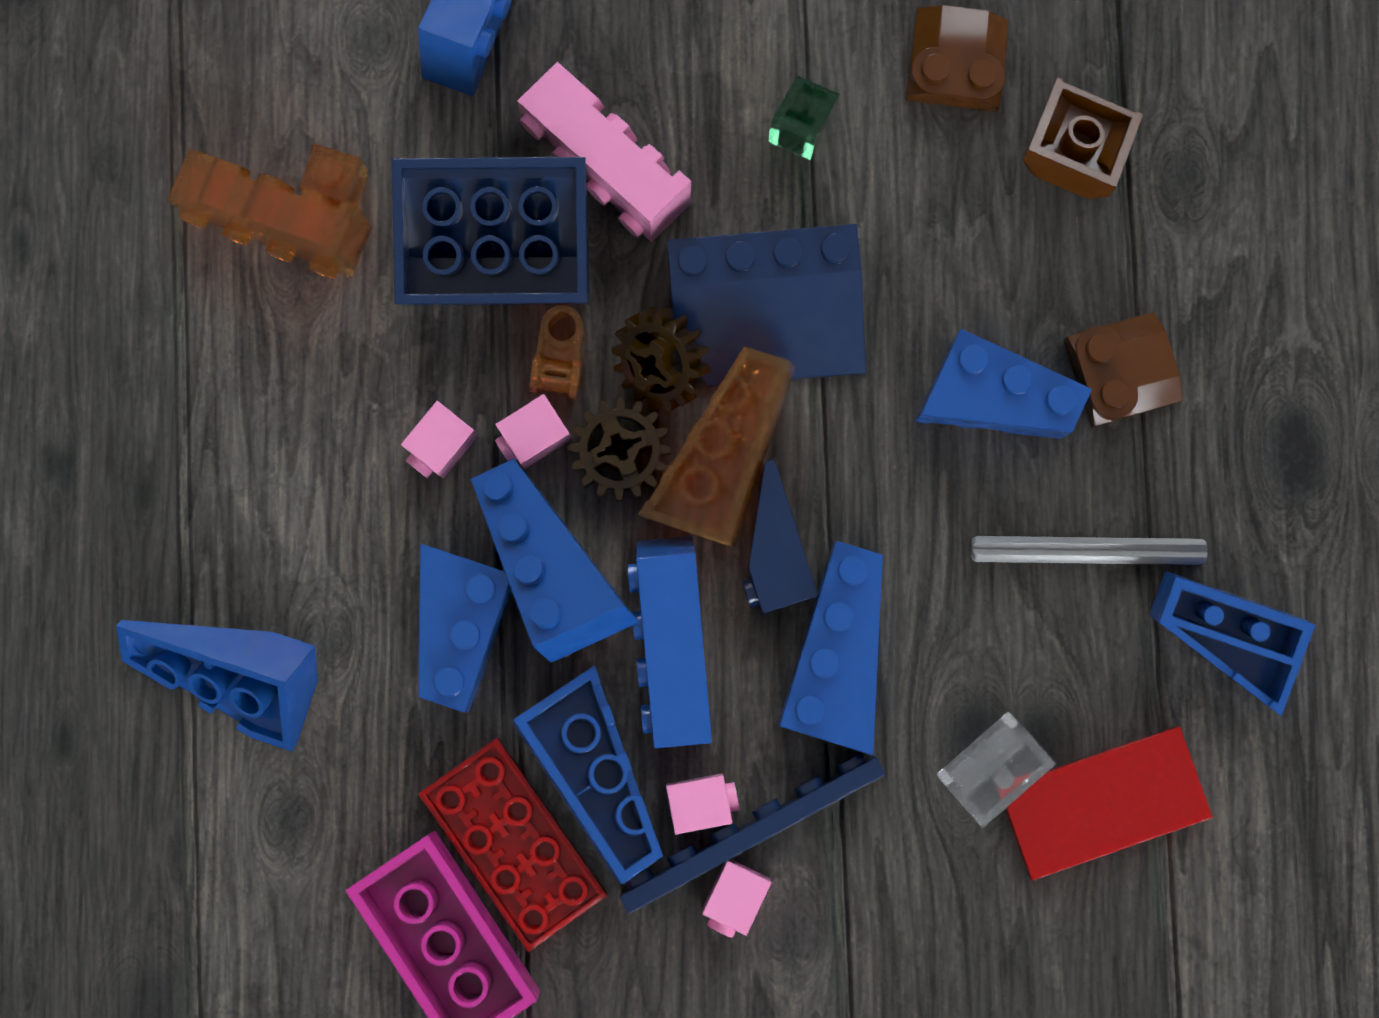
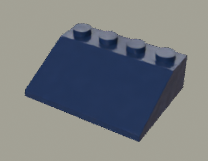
M586 157L392 158L395 304L401 306L590 305Z
M857 224L667 240L673 320L685 315L688 317L686 329L689 332L699 329L701 332L699 338L695 341L698 346H705L709 349L708 353L701 356V362L711 366V371L701 376L707 384L706 387L866 373L862 270Z

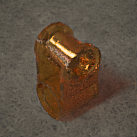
M557 305L550 308L543 315L537 351L535 352L531 369L529 390L531 394H538L540 390L568 394L569 399L572 400L578 399L582 378V355L586 331L580 314L572 307ZM560 318H569L576 323L575 334L566 341H559L551 336L552 325ZM547 374L561 375V376H567V377H566V378H562V377L548 376Z

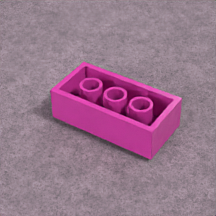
M436 831L431 832L345 890L428 1018H513L537 1001L541 993L540 989Z

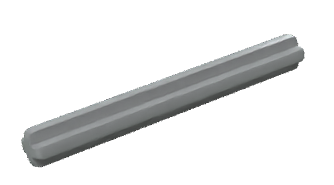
M976 536L971 541V557L975 562L1200 565L1206 563L1208 554L1207 543L1204 539Z

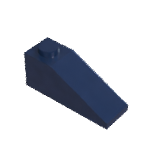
M775 459L766 461L763 467L747 568L749 579L742 581L749 607L759 606L761 615L818 597Z

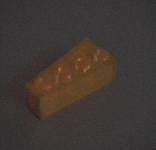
M189 148L167 200L180 212L179 219L202 229H205L207 223L223 228L222 235L242 245L248 246L250 240L267 245L266 253L286 262L292 263L294 256L311 262L310 270L324 277L336 279L339 273L352 278L372 229L371 224L356 204L342 200L340 206L324 198L325 195L305 187L301 196L293 194L295 189L279 178L267 174H259L257 180L249 178L251 172L246 168Z
M744 346L711 398V403L698 423H695L686 438L687 441L673 463H670L660 479L661 482L638 515L727 546H736L795 370L793 363L789 360Z

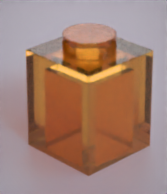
M314 144L300 190L312 203L355 215L368 170L360 157Z

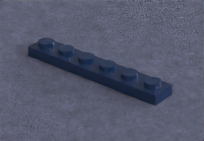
M861 752L836 765L839 773L822 782L820 776L817 775L794 788L797 796L781 805L777 798L764 803L752 811L754 820L739 828L735 821H732L733 824L720 827L709 834L713 842L697 851L690 844L667 857L670 865L654 874L650 867L644 869L625 882L627 889L620 893L619 897L626 911L630 914L886 775L877 757L871 755L865 759Z

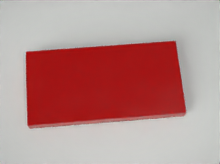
M1180 726L1154 733L998 787L1029 879L1032 881L1213 818Z

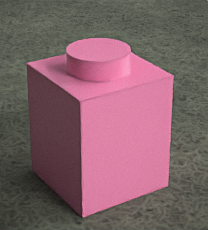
M542 394L495 424L502 436L495 439L499 449L507 461L512 459L516 461L518 459L524 469L572 440L568 430L545 394Z
M436 401L402 442L401 446L411 453L405 461L423 476L428 478L434 471L444 479L479 435L439 401Z
M723 773L666 784L675 835L733 824L730 812L740 811L735 783L725 784Z
M733 859L724 862L702 907V915L710 918L707 926L733 938L736 931L747 936L772 883L770 877Z

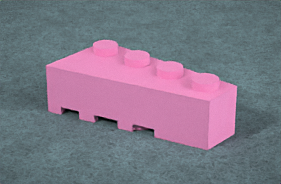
M560 63L554 64L517 100L522 115L519 122L536 140L539 141L544 136L556 148L552 152L554 157H586L587 190L602 205L610 201L622 213L618 217L619 221L634 237L638 238L643 234L652 243L691 204V180L680 170L672 177L669 168L663 162V155L652 145L648 144L642 149L635 144L637 138L630 126L617 114L610 113L607 117L601 114L600 111L604 109V106L600 99Z

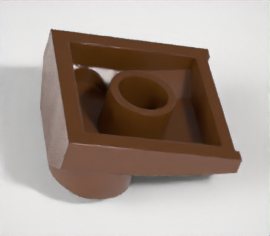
M947 5L917 8L905 100L997 112L1000 107L1001 92L1006 78L1004 66L1009 20L990 11Z
M1057 77L1031 141L1024 152V163L1029 172L1035 177L1087 199L1110 197L1118 184L1143 114L1140 112L1135 113L1063 82V79Z
M1155 312L1104 326H1093L1084 332L1070 335L1063 339L1076 382L1092 389L1084 406L1091 428L1183 401L1179 370L1166 330Z

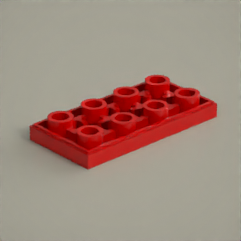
M499 738L494 739L418 793L527 952L534 949L607 896V892Z

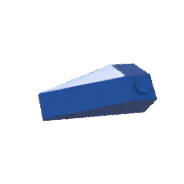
M121 620L116 625L121 659L124 663L170 690L180 686L200 699L198 707L210 714L216 708L239 721L236 729L251 738L291 752L297 746L318 682L314 645L268 631Z

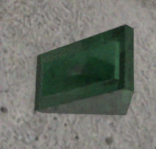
M797 75L772 119L768 142L811 160L840 94Z

